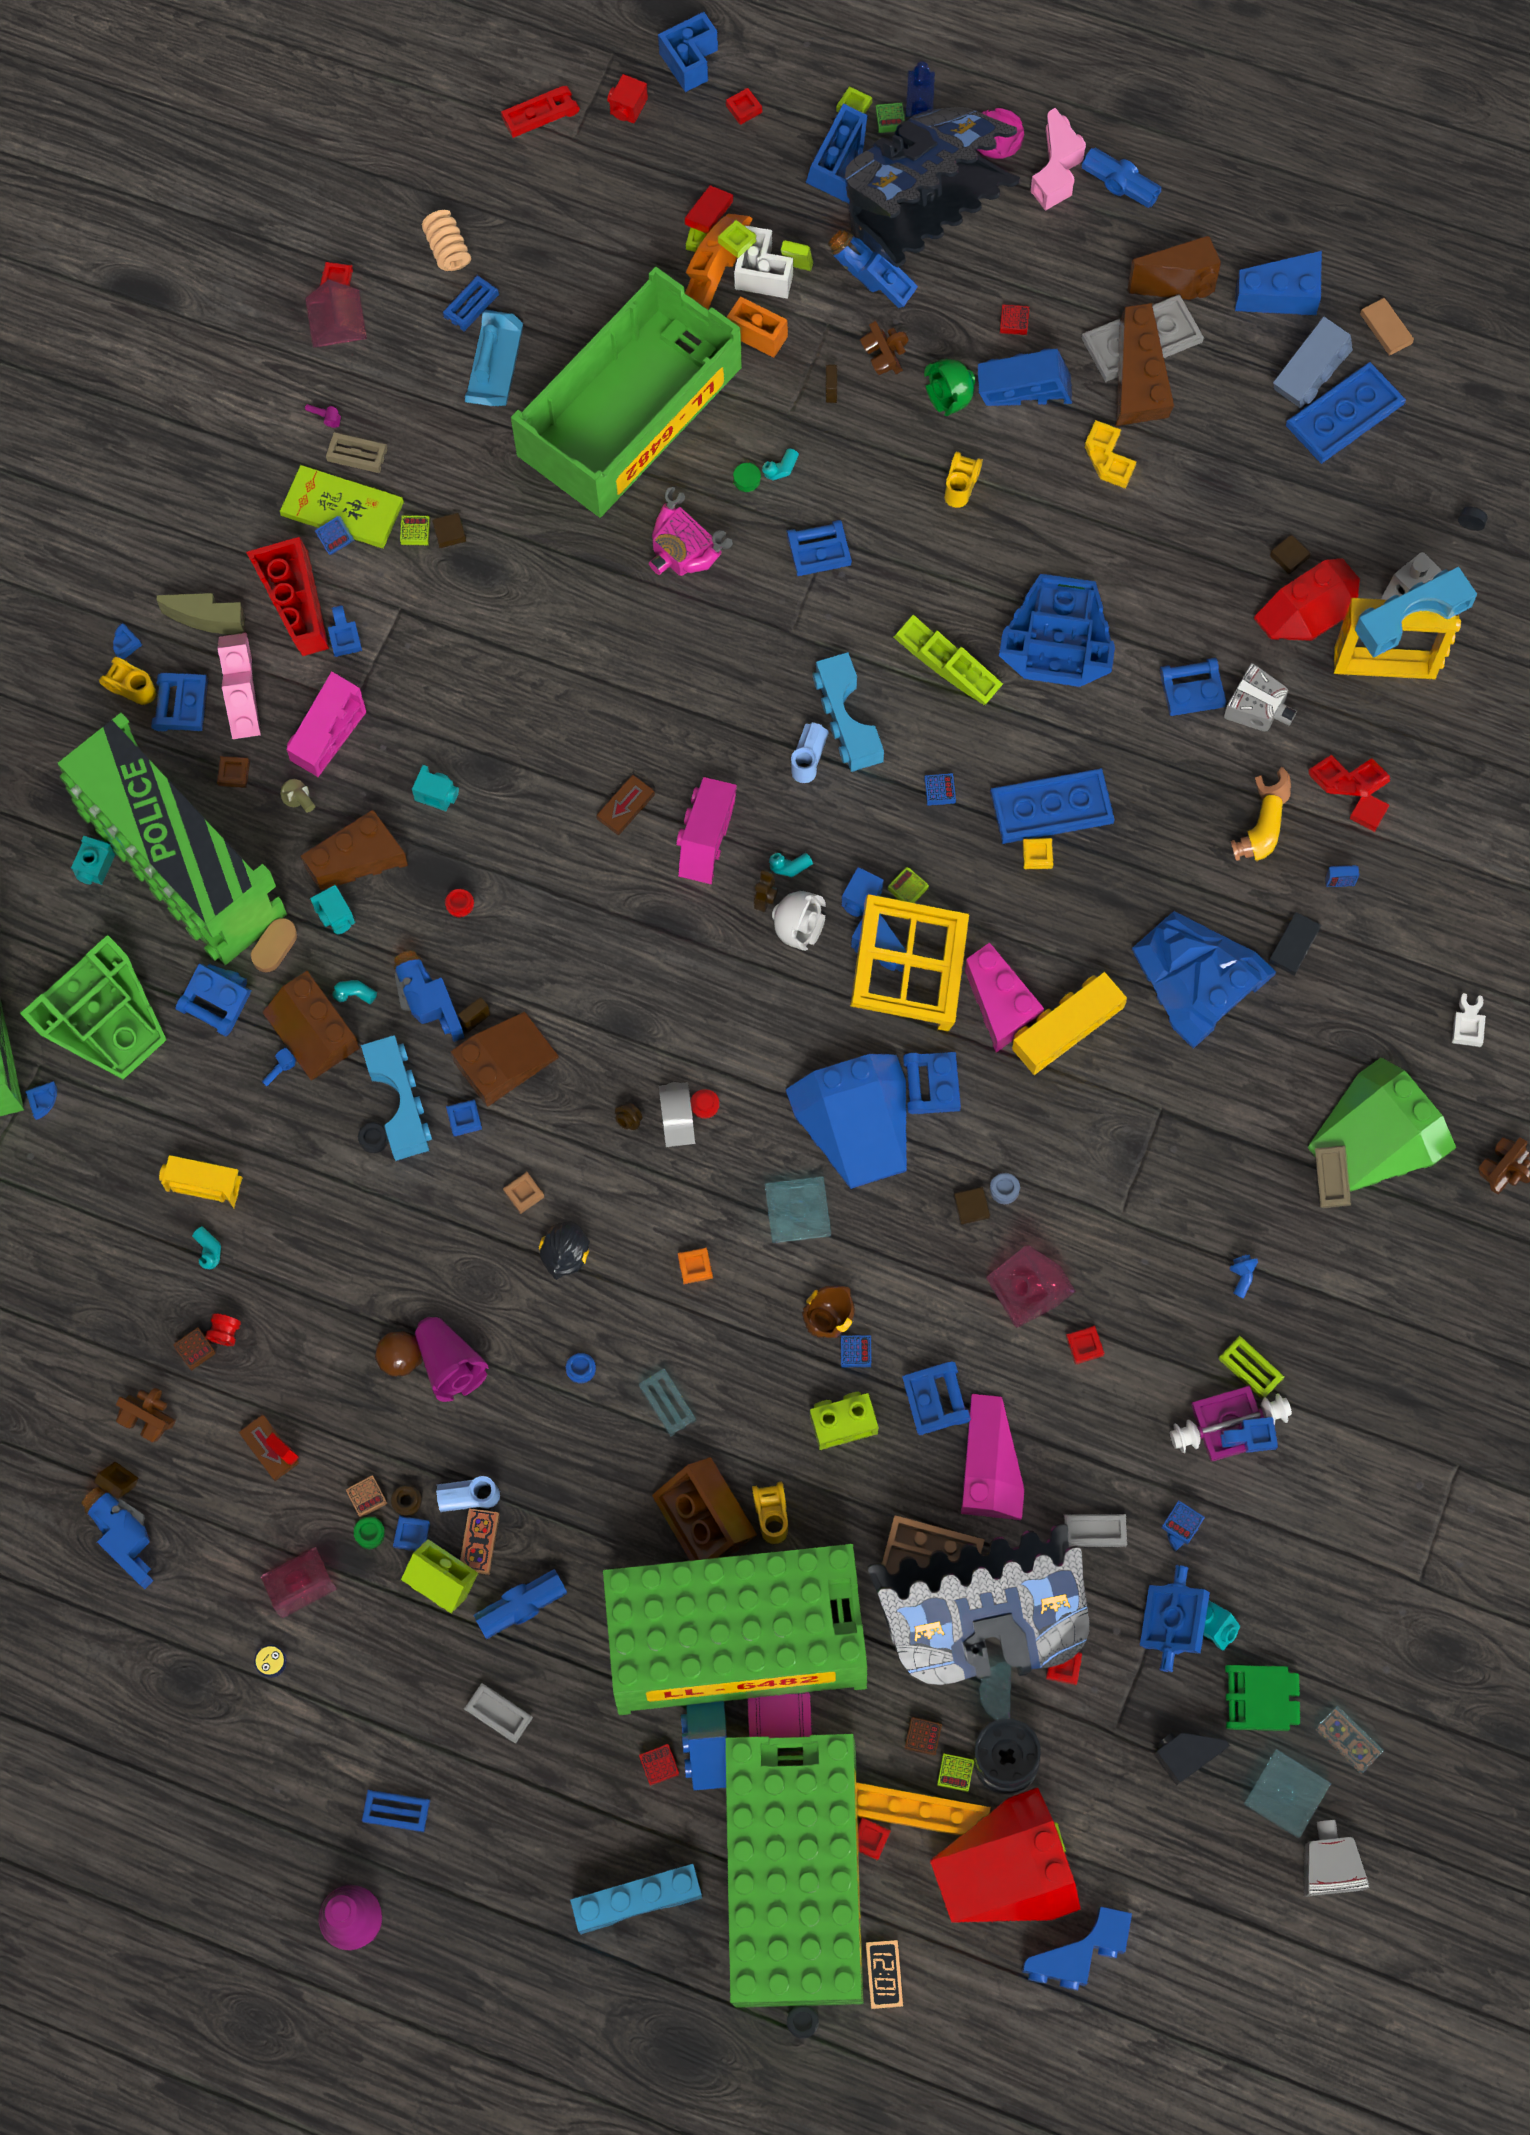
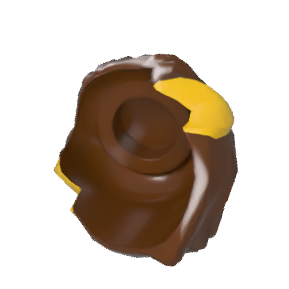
M825 1286L815 1290L806 1300L807 1303L803 1308L802 1315L806 1328L811 1335L818 1338H837L852 1324L855 1307L849 1287Z

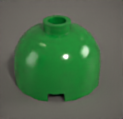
M946 358L926 366L924 377L929 376L930 384L925 385L930 401L938 412L945 411L944 416H949L962 410L971 402L974 393L975 376L963 363L955 359Z

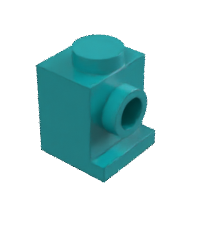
M423 765L414 783L412 792L415 801L447 811L450 803H455L459 788L453 786V782L448 776L442 773L432 774L429 772L428 766Z
M83 835L81 847L71 869L77 880L89 885L92 882L102 885L115 857V853L110 844Z
M336 885L310 898L313 908L325 927L330 925L335 934H342L348 931L351 925L355 923L352 912Z

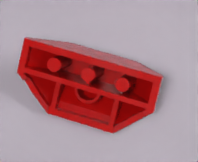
M1343 558L1324 560L1281 588L1254 616V620L1272 640H1279L1281 638L1312 641L1345 619L1351 598H1358L1360 578Z

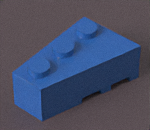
M843 103L810 167L806 180L807 184L848 204L850 200L847 197L846 167L854 158L863 153L867 123L866 114Z

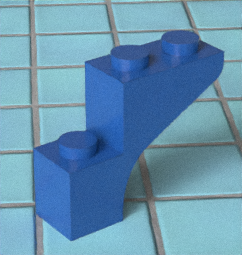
M858 867L842 895V907L852 916L863 917L866 896L868 894L880 896L883 891L884 880ZM879 914L875 947L906 953L903 945L881 914ZM862 919L858 927L856 928L851 941V947L854 948V951L857 954L859 948ZM878 960L886 969L891 971L896 969L903 973L904 965Z
M1100 1907L1095 1924L1085 1939L1029 1957L1023 1964L1022 1973L1029 1974L1028 1980L1047 1983L1049 1978L1060 1981V1987L1078 1990L1079 1985H1087L1093 1948L1098 1949V1955L1109 1958H1117V1953L1124 1954L1126 1952L1132 1913Z

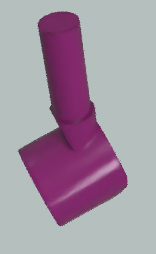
M309 404L305 406L306 411L324 417L323 422L326 426L331 428L339 427L341 416L335 407L330 406L327 409H321Z

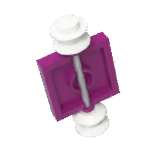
M1247 1386L1192 1402L1191 1406L1198 1427L1190 1420H1187L1186 1427L1180 1428L1175 1423L1174 1430L1170 1431V1437L1174 1448H1180L1182 1453H1185L1187 1445H1192L1195 1449H1198L1200 1441L1203 1439L1210 1462L1246 1452L1245 1444L1222 1447L1220 1435H1223L1224 1431L1241 1430V1422L1249 1419L1273 1417L1274 1425L1275 1420L1280 1418L1284 1423H1287L1288 1416L1292 1414L1290 1404L1287 1398H1282L1280 1394H1276L1275 1401L1272 1402L1264 1397L1261 1408L1258 1409L1251 1387Z

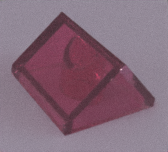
M328 279L305 298L313 348L367 339L358 289Z
M316 1547L261 1576L273 1608L282 1619L337 1590Z

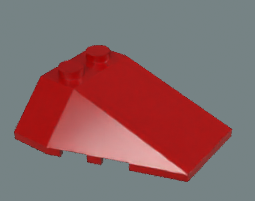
M1038 1787L1005 1799L996 1809L986 1817L984 1816L970 1830L959 1836L930 1860L951 1922L1054 1920L1081 1910L1071 1869L1054 1821Z

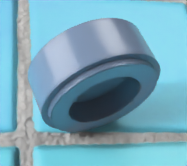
M1000 1173L992 1179L990 1194L996 1202L1009 1204L1017 1199L1020 1184L1014 1175Z

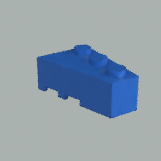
M1322 251L1239 270L1235 289V311L1316 315L1321 300Z
M1043 349L1036 353L1017 354L1011 358L991 359L985 363L978 364L979 394L986 406L1021 405V400H1038V405L1047 404L1049 399H1064V404H1072L1071 374L1058 349Z

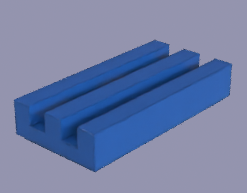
M477 275L443 311L444 318L450 319L455 326L458 324L460 329L465 332L499 295L498 289ZM481 285L482 288L475 294V296H472L467 301V304L460 310V312L457 315L454 314Z
M368 1790L362 1822L425 1832L428 1808L431 1801ZM373 1798L422 1807L421 1812L376 1805L372 1804ZM375 1811L419 1818V1823L370 1816V1813Z

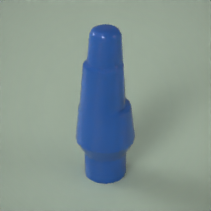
M211 964L207 966L244 987L247 984V979L241 977L238 972L225 970Z

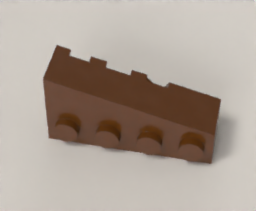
M1152 303L1125 307L1119 325L1118 392L1116 397L1117 415L1115 426L1169 418L1174 407Z

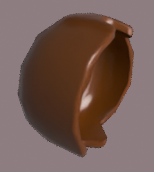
M393 1331L386 1334L380 1339L376 1347L375 1360L380 1370L390 1376L408 1375L423 1361L416 1336L406 1331Z

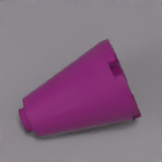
M427 1317L419 1322L415 1336L435 1397L439 1401L449 1402L455 1400L453 1395L461 1392L463 1396H466L478 1388L487 1377L485 1369L489 1368L486 1361L441 1318Z
M346 1885L335 1889L325 1898L320 1907L318 1920L322 1935L331 1945L342 1950L351 1951L359 1949L375 1939L380 1931L383 1916L380 1904L373 1893L361 1886Z

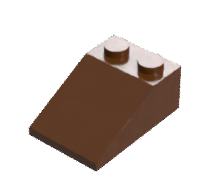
M1206 236L1133 259L1128 284L1129 294L1168 298L1180 294L1182 299L1191 300L1197 297L1204 298L1215 292L1221 261L1210 237Z
M525 1012L475 1034L450 1051L454 1064L487 1107L559 1058Z

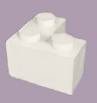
M745 226L756 235V242L737 259L734 271L735 289L788 299L793 278V258L771 254L772 230Z

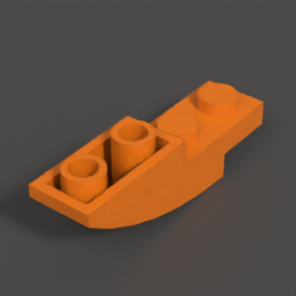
M727 214L705 236L687 268L686 274L691 279L685 294L707 310L725 267H733L737 258L718 243V236L735 220L744 226H750L752 221L750 216Z

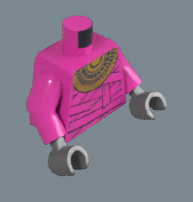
M670 487L665 492V499L668 503L663 504L653 530V550L657 556L649 562V566L658 575L662 574L669 567L680 576L686 573L708 570L721 555V549H729L733 545L732 539L727 538L722 543L721 540L726 535V532L716 531L712 537L681 507L676 510V504H681L685 500V495L680 492L677 499L673 500L672 495L675 487Z

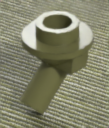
M289 779L283 784L281 788L283 803L289 807L301 805L306 813L314 810L315 805L308 796V786H305L297 779Z

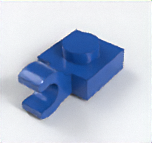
M342 605L333 607L332 612L336 626L328 627L334 656L338 657L362 651L355 621L347 623Z
M1273 1417L1243 1420L1241 1422V1430H1227L1223 1432V1435H1220L1222 1447L1245 1444L1246 1453L1276 1450L1278 1448Z

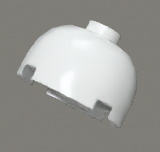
M797 891L788 894L775 906L772 918L776 934L783 943L804 951L808 950L806 947L808 944L814 945L822 932L826 916L821 914V906L826 907L822 896L810 892Z

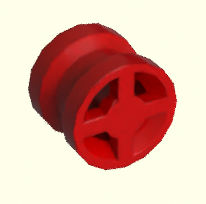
M212 1314L211 1330L207 1331L205 1338L217 1344L234 1346L236 1342L234 1337L235 1331L240 1329L241 1321L222 1314Z

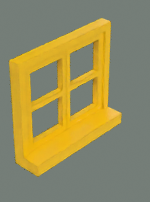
M868 894L865 898L850 1006L938 1023V1030L949 1031L956 1020L969 914ZM879 914L910 920L906 953L875 947ZM917 921L947 927L943 960L912 955ZM873 959L904 965L899 999L868 993ZM910 966L941 972L937 1006L906 1000Z

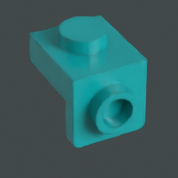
M1208 1601L1203 1635L1211 1639L1217 1648L1225 1650L1228 1644L1232 1643L1237 1637L1240 1625L1232 1613Z

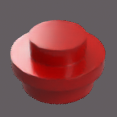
M455 889L447 895L445 906L452 916L464 917L473 910L474 899L467 890Z
M699 1090L693 1094L690 1100L691 1110L699 1118H710L719 1110V1098L711 1090Z

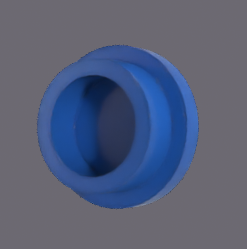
M577 1353L568 1359L566 1373L573 1382L586 1383L595 1375L596 1365L593 1358L588 1354Z

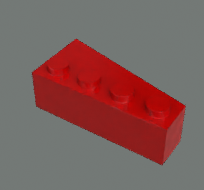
M300 537L246 552L302 656L329 649L309 553Z

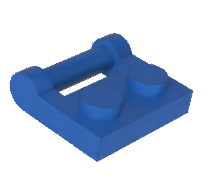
M841 520L832 521L830 525L795 531V529L786 531L797 576L851 566L852 560ZM832 535H835L836 537L833 539L799 545V542Z
M1216 657L1209 658L1207 662L1172 668L1169 665L1160 667L1161 681L1170 716L1226 706ZM1209 674V679L1176 685H1173L1172 681L1175 678Z
M158 674L157 685L159 686L156 716L152 718L151 728L156 731H167L168 729L202 731L208 686L207 675ZM177 686L173 717H167L170 688Z
M198 964L184 994L176 1004V1010L183 1014L189 1013L215 1027L218 1033L226 1037L232 1031L252 990L204 964ZM196 995L227 1011L225 1018L222 1019L193 1003Z
M956 1052L905 1054L903 1061L904 1066L907 1067L910 1102L907 1103L908 1113L925 1114L960 1111ZM919 1066H927L930 1101L924 1102L921 1099Z
M947 1362L902 1376L919 1435L952 1425L965 1424L971 1420L969 1410H965L956 1377L958 1370L955 1362ZM940 1377L945 1379L953 1408V1413L946 1415L936 1383V1379Z

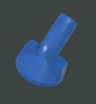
M1250 1255L1233 1259L1234 1265L1229 1267L1230 1271L1241 1276L1233 1294L1241 1298L1245 1297L1252 1283L1253 1271L1258 1263V1259H1251Z

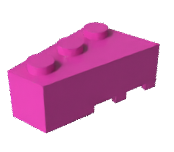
M331 671L297 732L288 741L286 750L290 761L313 775L320 776L366 713L359 687Z
M703 777L700 788H694L691 804H694L693 808H687L684 819L686 828L680 829L676 845L681 846L678 877L712 884L715 859L719 860L721 850H719L723 836H726L735 805L737 785Z
M988 943L967 958L965 972L976 1002L979 1004L985 1026L988 1028L994 1050L998 1052L1015 1039L1014 1035L1024 1026L1030 1028L1037 1023L1036 1019L1043 1013L1044 1008L991 943Z

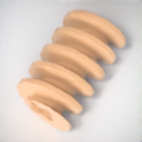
M438 210L429 214L423 220V232L426 234V239L433 251L438 267L444 271L459 270L470 263L471 255L467 252V246L460 235V229L456 226V220L450 217V211Z

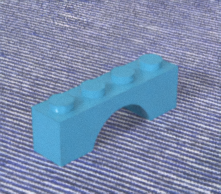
M1459 566L1451 571L1445 569L1435 575L1433 580L1425 584L1423 582L1417 583L1410 588L1408 593L1400 597L1399 595H1394L1379 608L1374 609L1372 607L1362 612L1355 631L1374 658L1399 644L1403 633L1402 620L1406 616L1418 611H1430L1448 620L1471 608L1477 593Z
M849 653L817 661L816 673L812 674L816 689H821L824 695L821 698L825 714L830 713L833 722H830L834 739L839 738L842 745L839 747L842 762H848L851 772L882 763L884 749L876 727L856 722L848 715L844 708V702L847 697L857 689V675Z
M394 1035L361 1045L371 1080L386 1083L400 1094V1105L397 1113L384 1125L395 1161L429 1151L427 1141L432 1140L428 1124H421L419 1114L424 1113L420 1097H413L411 1088L416 1087L412 1070L406 1071L403 1061L408 1060L404 1043L398 1045Z
M690 1864L571 1899L570 1901L578 1932L584 1934L611 1926L633 1916L663 1908L675 1907L702 1899L703 1897L694 1865Z

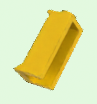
M169 1155L167 1164H163L161 1167L159 1180L162 1181L161 1184L166 1192H170L171 1188L173 1192L224 1202L226 1199L234 1209L242 1176H238V1169Z

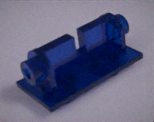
M925 62L917 63L914 71H909L906 117H913L918 113L933 110L935 72H930V68Z

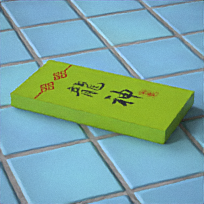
M300 465L281 507L280 514L283 517L317 528L322 527L337 516H341L353 539L384 549L404 501L403 497Z

